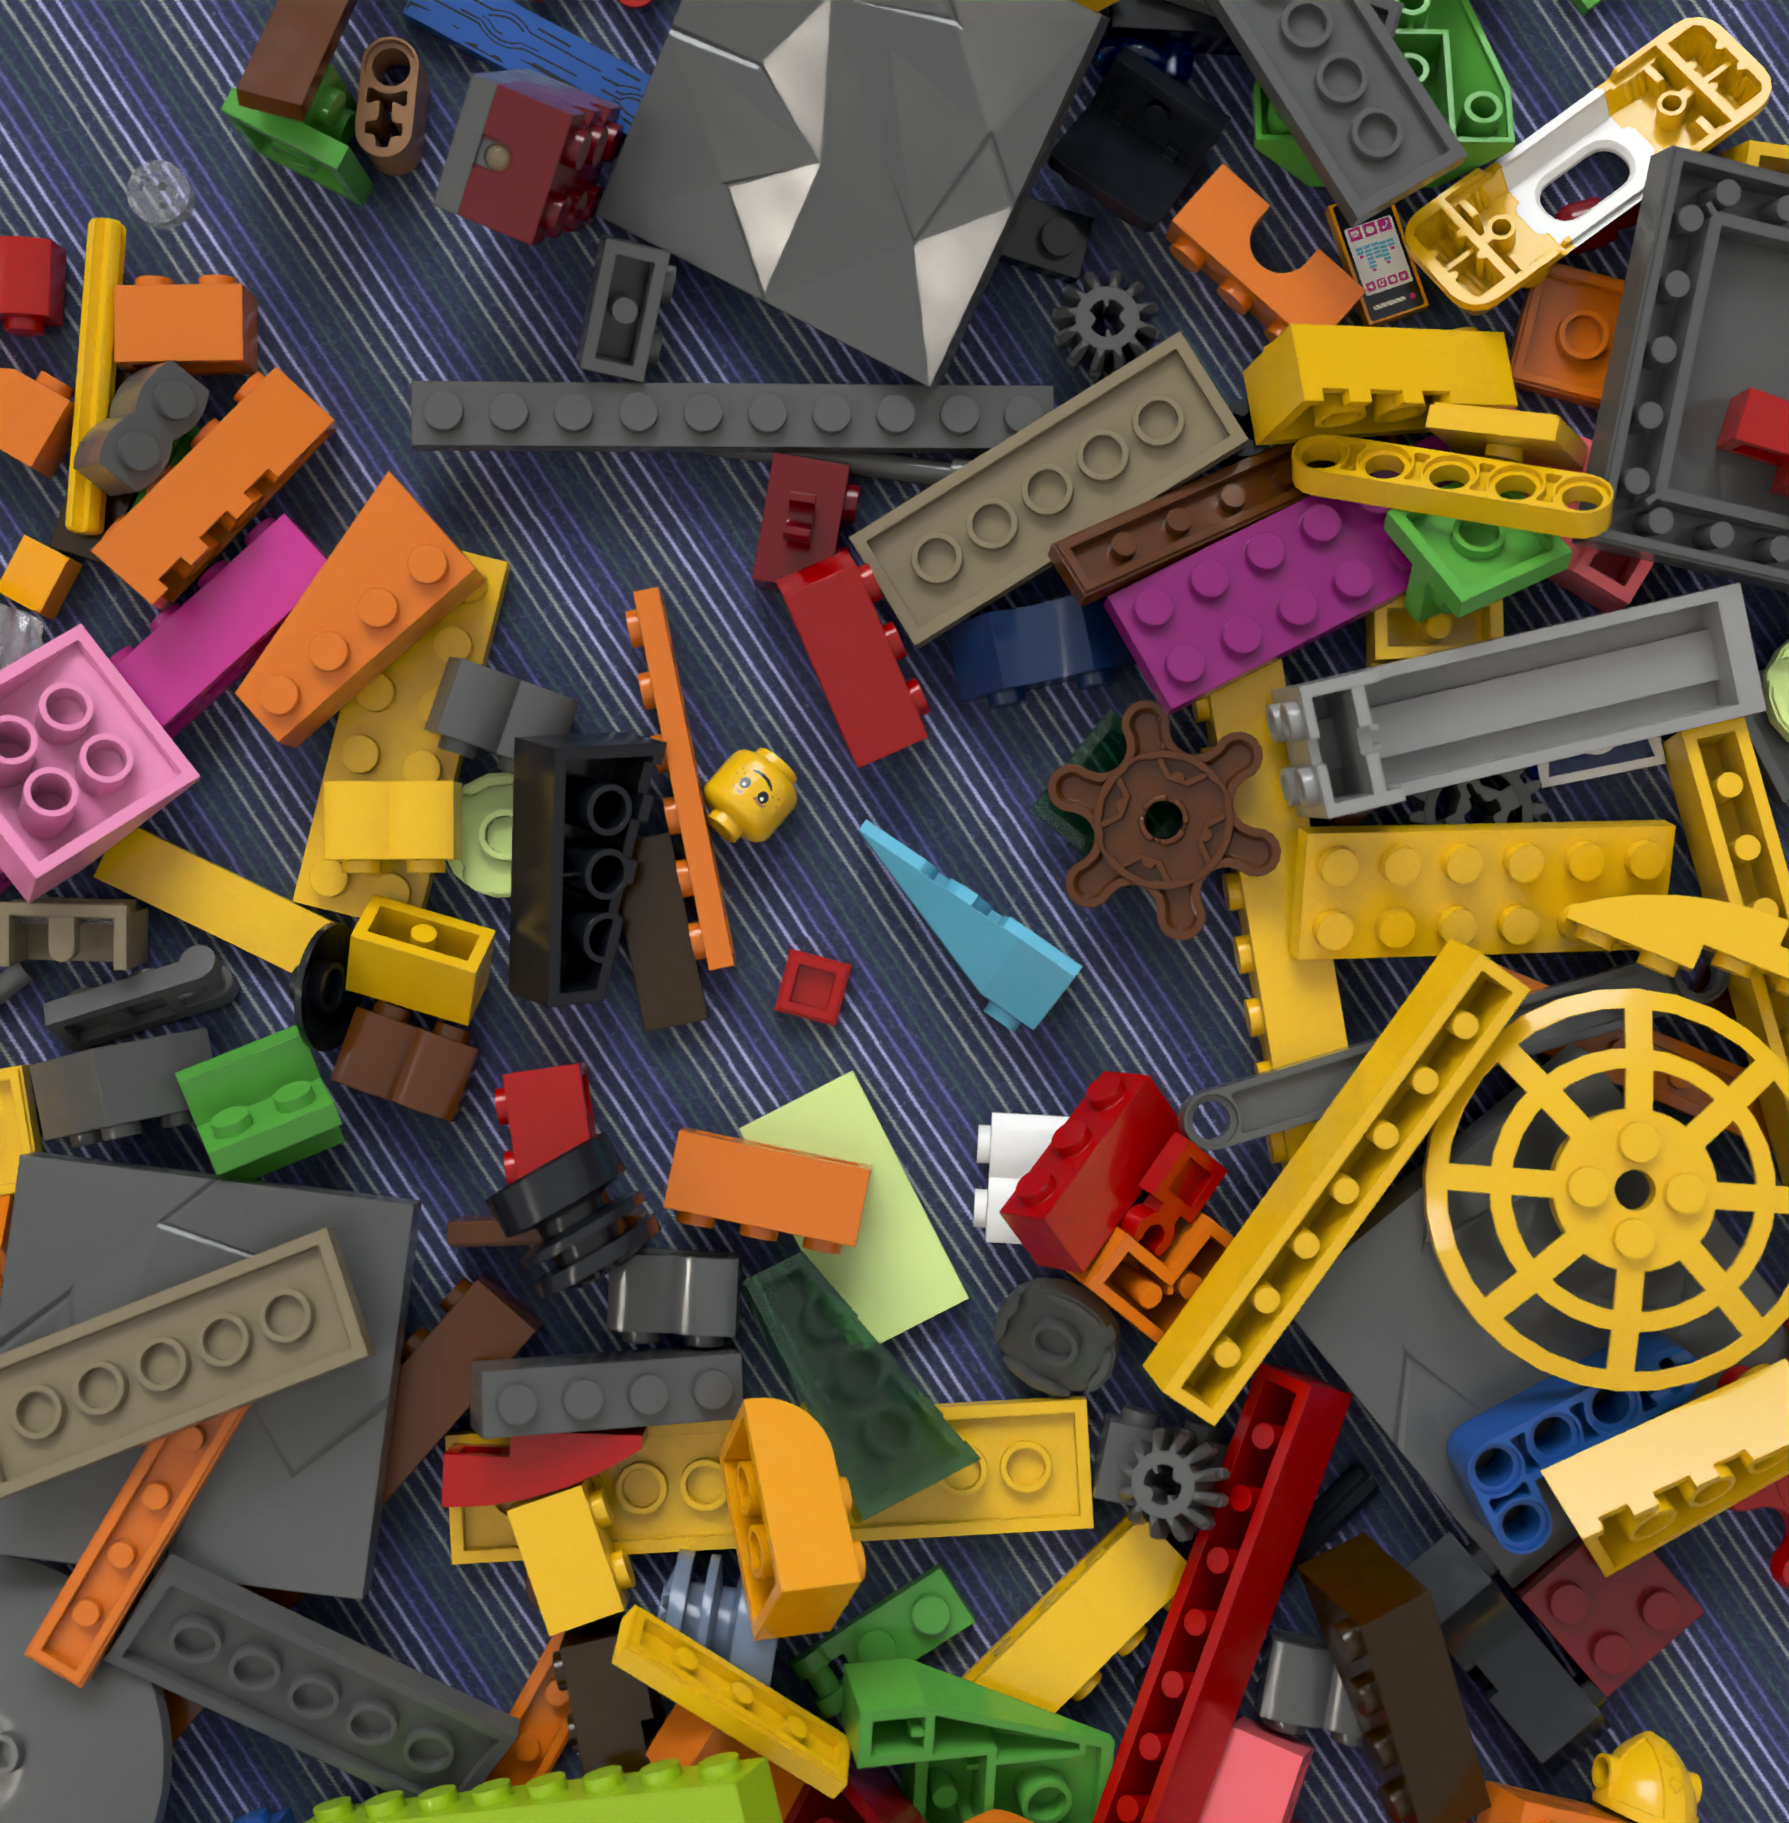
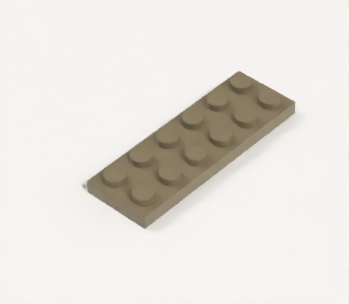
M1179 331L849 538L864 563L869 564L879 588L913 644L919 649L1052 567L1053 563L1048 557L1052 543L1183 486L1248 445V438L1185 337Z
M323 1228L0 1354V1500L10 1498L376 1356L335 1229Z

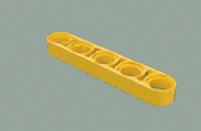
M1316 433L1305 436L1298 440L1292 448V481L1300 491L1313 496L1577 539L1596 537L1605 532L1611 525L1614 490L1609 482L1591 474L1330 433ZM1315 461H1331L1336 463V465L1327 468H1312L1306 464ZM1378 471H1394L1400 475L1385 479L1375 478L1369 474ZM1442 481H1457L1465 486L1456 489H1442L1434 486V484ZM1509 491H1519L1531 496L1521 500H1511L1499 495ZM1573 502H1588L1598 507L1593 510L1582 511L1570 509L1565 505Z

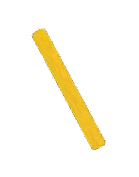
M92 218L88 223L65 519L67 530L75 534L90 536L100 535L104 531L107 494L76 471L73 465L77 448L86 433L100 421L110 418V408L115 392L117 364L114 362V285H123L127 230L121 224V221L111 218Z

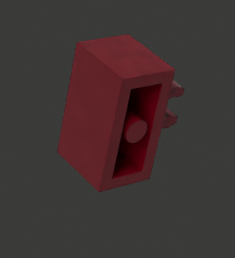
M780 453L773 454L752 577L755 588L780 592L776 580L844 550H847L850 554V548L839 546L843 522L855 524L861 486L850 484V465Z

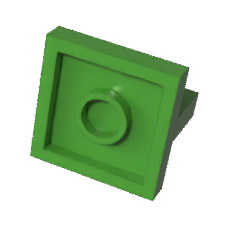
M329 63L304 122L239 106L237 90L235 87H232L221 111L253 151L362 207L364 206L374 184L350 147L347 146L355 134L357 103L333 64Z
M1455 481L1441 488L1456 489L1465 485ZM1509 491L1499 495L1511 500L1526 498L1519 491ZM1398 509L1387 511L1383 527L1413 564L1403 606L1417 623L1440 613H1453L1457 619L1568 569L1573 553L1560 536Z
M297 1025L175 1073L217 1176L225 1175L256 1179L345 1142L339 1127L342 1125V1121L336 1105L320 1077L310 1048L300 1037Z

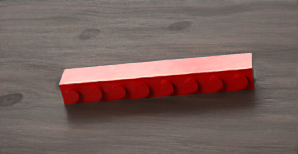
M1261 1362L1258 1366L1221 1467L1227 1468L1231 1474L1225 1481L1215 1483V1491L1224 1493L1230 1502L1226 1507L1208 1506L1214 1515L1216 1525L1211 1530H1201L1200 1528L1198 1530L1092 1823L1198 1822L1351 1402L1352 1393L1302 1370Z

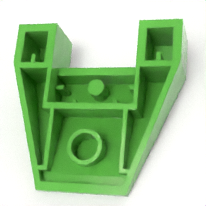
M909 1658L844 1664L841 1721L857 1769L902 1764L900 1791L928 1823H962L993 1809L1005 1810L1035 1823H1092L1113 1766L1115 1742L1111 1734Z

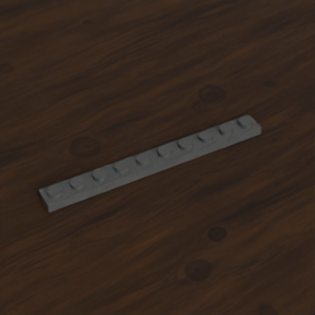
M411 381V445L414 451L983 454L1054 410V386L936 385L928 387L926 385Z

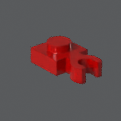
M1174 1132L1138 1184L1149 1195L1143 1203L1137 1204L1127 1211L1121 1220L1119 1228L1136 1241H1140L1139 1244L1156 1256H1161L1172 1243L1175 1232L1174 1225L1179 1217L1192 1224L1228 1170L1192 1141Z

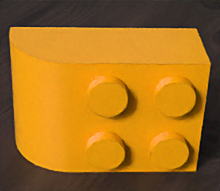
M774 1398L744 1399L718 1456L753 1640L758 1641L831 1631L841 1613L849 1604L861 1581L864 1580L866 1573L865 1554L862 1544L859 1540H852L848 1517L852 1510L849 1482L845 1476L839 1477L829 1438L820 1424L806 1411L789 1402Z

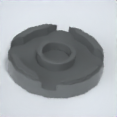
M1035 1278L1017 1285L999 1308L993 1329L995 1343L997 1344L1000 1341V1346L1005 1352L1002 1359L1009 1370L1028 1386L1053 1396L1069 1397L1072 1391L1087 1389L1085 1392L1087 1394L1098 1390L1112 1375L1118 1363L1123 1344L1119 1324L1106 1303L1084 1286L1062 1278Z

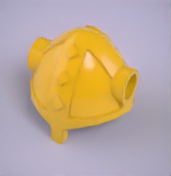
M1644 1731L1619 1745L1612 1754L1602 1752L1594 1759L1591 1772L1592 1781L1596 1789L1592 1791V1802L1596 1805L1607 1807L1638 1823H1699L1697 1804L1702 1794L1700 1776L1697 1773L1687 1771L1671 1745L1654 1732Z

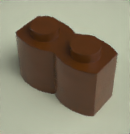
M378 999L375 1000L373 1009L356 1006L330 1080L443 1120L457 1121L483 1048L470 1044L473 1032L440 1020H436L433 1030L423 1028L409 1022L412 1010Z

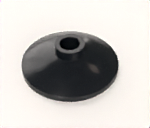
M329 923L321 927L309 941L300 964L294 968L290 977L289 992L294 1001V1013L298 1032L303 1042L315 1051L328 1052L337 1048L345 1039L356 1006L361 1005L362 994L345 990L350 936L353 932L345 924Z

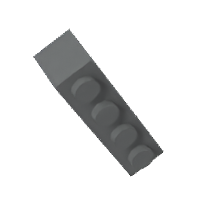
M726 1345L720 1347L685 1346L469 1362L471 1428L482 1439L733 1420L743 1402L742 1353Z

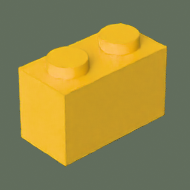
M372 894L350 936L345 990L469 1026L488 985L496 930Z
M587 1478L570 1487L530 1499L514 1501L506 1512L549 1637L625 1610L631 1596L629 1588L636 1586L635 1575L625 1549L615 1551L607 1527L614 1525L615 1521L609 1498L603 1487L594 1489L591 1479Z

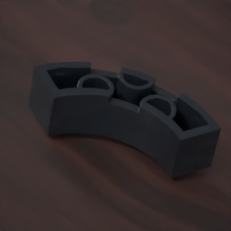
M1449 1531L1405 1568L1431 1591L1447 1651L1474 1682L1483 1674L1488 1678L1491 1683L1482 1690L1483 1694L1552 1776L1611 1727L1599 1710L1608 1702L1582 1670L1573 1678L1566 1672L1491 1580L1500 1570L1474 1540L1464 1548Z

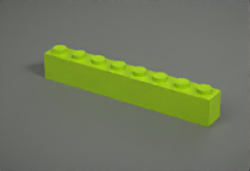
M737 1752L716 1754L700 1761L698 1765L681 1767L679 1759H665L643 1767L639 1772L623 1773L620 1765H611L593 1770L582 1778L567 1780L565 1772H552L538 1776L527 1782L526 1785L512 1786L509 1778H499L484 1782L474 1787L471 1791L457 1792L456 1785L446 1784L422 1792L417 1797L404 1798L403 1791L394 1790L376 1795L365 1801V1803L352 1804L350 1796H342L316 1805L313 1808L314 1816L304 1822L783 1823L767 1757L740 1760Z

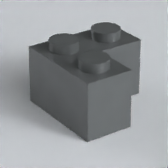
M207 1028L93 1048L29 1065L44 1141L69 1136L71 1147L75 1148L141 1134L143 1130L140 1120L159 1117L161 1129L194 1122L175 1073L213 1058Z

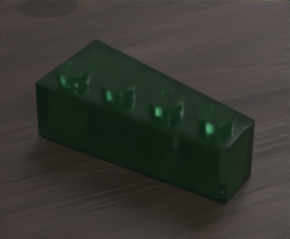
M803 1251L743 1281L740 1292L797 1406L811 1415L820 1424L829 1438L834 1452L839 1477L845 1476L850 1485L852 1496L851 1515L856 1524L981 1459L966 1440L963 1441L942 1417L941 1411L929 1397L923 1395L898 1366V1361L883 1344L881 1345L861 1323L854 1310Z

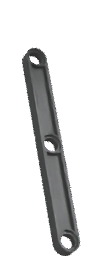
M1702 949L1699 956L1708 963L1711 977L1708 985L1703 990L1694 992L1688 989L1682 981V969L1678 968L1675 977L1671 978L1637 964V960L1529 992L1506 1025L1520 1015L1555 999L1595 990L1643 989L1674 994L1704 1004L1722 995L1728 986L1730 973L1710 965L1714 954ZM1602 1009L1568 1017L1536 1031L1518 1045L1529 1056L1618 1030L1624 1028V1010ZM1652 1011V1019L1671 1013ZM1379 1037L1198 1091L1188 1096L1182 1103L1178 1113L1179 1129L1185 1138L1192 1141L1198 1147L1207 1150H1218L1320 1120ZM1206 1101H1214L1221 1105L1227 1118L1223 1132L1212 1139L1202 1138L1193 1127L1192 1118L1194 1111Z

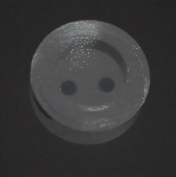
M150 161L138 167L131 175L127 184V200L133 212L147 225L157 229H171L181 225L191 215L195 205V191L191 181L177 166L166 161Z

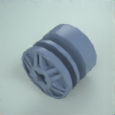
M680 1549L676 1565L667 1583L664 1584L657 1618L770 1687L778 1638L753 1640L741 1575L736 1588L723 1586L722 1555L712 1554L706 1583L694 1582L696 1551Z

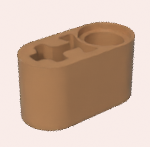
M393 36L375 40L367 47L363 54L355 135L360 146L377 170L386 175L401 176L414 170L423 156L430 81L414 48L407 41ZM400 65L410 68L407 79L396 86L382 84V79L390 68ZM386 110L392 112V114H391L392 120H391V118L389 117V115H388V113L386 112ZM393 121L401 136H393L389 140ZM379 140H389L388 147H382Z

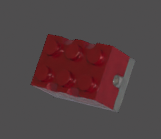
M529 68L473 74L433 205L529 245L543 242L546 236L553 238L561 236L563 230L574 232L582 229L584 222L591 224L594 220L596 210L603 196V187L597 185L604 161L609 163L613 161L621 144L624 127L618 124L617 121L622 107Z

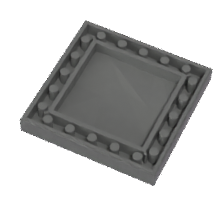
M682 0L595 214L928 387L940 385L1102 39L1110 18L1074 0Z
M1671 145L1650 157L1613 338V350L1608 363L1586 474L1601 477L1609 482L1614 490L1611 525L1605 532L1596 537L1587 539L1573 538L1572 544L1789 593V498L1770 493L1777 467L1715 448L1730 399L1733 396L1753 387L1789 401V175ZM1580 502L1579 510H1593L1598 506L1588 502Z
M1570 1043L1544 1064L1541 1069L1548 1074L1558 1066L1590 1053ZM1605 1072L1587 1076L1563 1089L1567 1096L1588 1118L1602 1112L1624 1109V1097ZM1517 1086L1457 1135L1452 1141L1449 1163L1491 1166L1492 1153L1501 1128L1515 1104L1526 1092L1520 1086ZM1542 1109L1534 1116L1521 1138L1514 1158L1513 1168L1550 1170L1555 1153L1567 1136ZM1423 1163L1378 1200L1296 1313L1293 1320L1470 1539L1474 1540L1500 1570L1499 1574L1514 1589L1577 1538L1579 1533L1543 1476L1535 1482L1551 1513L1553 1521L1551 1535L1542 1547L1528 1554H1514L1504 1549L1475 1516L1449 1463L1446 1452L1447 1443L1452 1432L1462 1423L1552 1376V1374L1535 1368L1503 1348L1472 1319L1451 1290L1433 1252L1424 1215ZM1626 1171L1616 1181V1198L1627 1209H1636L1642 1206L1649 1196V1183L1646 1177L1639 1171ZM1447 1190L1448 1213L1457 1248L1473 1282L1485 1297L1517 1271L1509 1262L1496 1235L1490 1211L1489 1193ZM1512 1195V1207L1517 1228L1527 1250L1534 1258L1561 1236L1562 1233L1552 1215L1549 1198ZM1714 1216L1707 1233L1700 1243L1723 1270L1726 1271L1741 1249ZM1581 1255L1553 1279L1561 1288L1579 1299L1602 1308L1613 1309L1616 1269L1603 1266ZM1680 1261L1664 1268L1645 1271L1642 1311H1653L1677 1305L1695 1297L1704 1289ZM1755 1268L1739 1287L1762 1317L1779 1300ZM1536 1293L1504 1317L1521 1335L1550 1353L1576 1363L1607 1347L1609 1344V1329L1597 1328L1571 1318L1546 1303ZM1718 1306L1706 1315L1681 1326L1659 1330L1692 1353L1697 1361L1726 1348L1741 1337L1740 1333ZM1781 1325L1764 1344L1731 1367L1743 1365L1753 1368L1760 1364L1767 1363L1772 1365L1782 1359H1787L1789 1355L1788 1331ZM1730 1367L1699 1380V1385L1689 1398L1654 1418L1715 1391L1720 1376ZM1601 1389L1593 1398L1592 1408L1604 1403L1609 1396L1610 1390ZM1553 1417L1544 1419L1537 1425L1533 1438L1541 1437L1549 1431L1553 1423ZM1496 1448L1484 1451L1478 1457L1475 1469L1487 1466L1494 1458ZM1523 1505L1514 1506L1507 1511L1503 1518V1524L1514 1521L1521 1513Z
M36 1151L20 1155L0 1300V1354L326 1227L333 1228L336 1231L376 1356L253 1403L153 1574L158 1573L172 1553L239 1585L363 1600L371 1590L422 1200L225 1175L217 1176L216 1174ZM147 1445L10 1498L0 1500V1555L77 1564Z

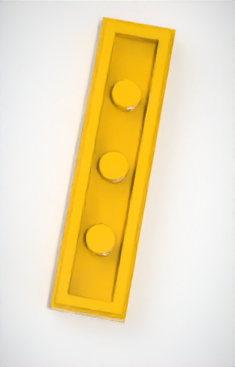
M141 827L136 828L104 853L93 876L290 973L300 964L303 953L313 935L324 925L337 923Z
M634 1605L622 1618L612 1664L763 1757H767L768 1760L828 1797L834 1799L847 1786L851 1751L847 1735L640 1606Z

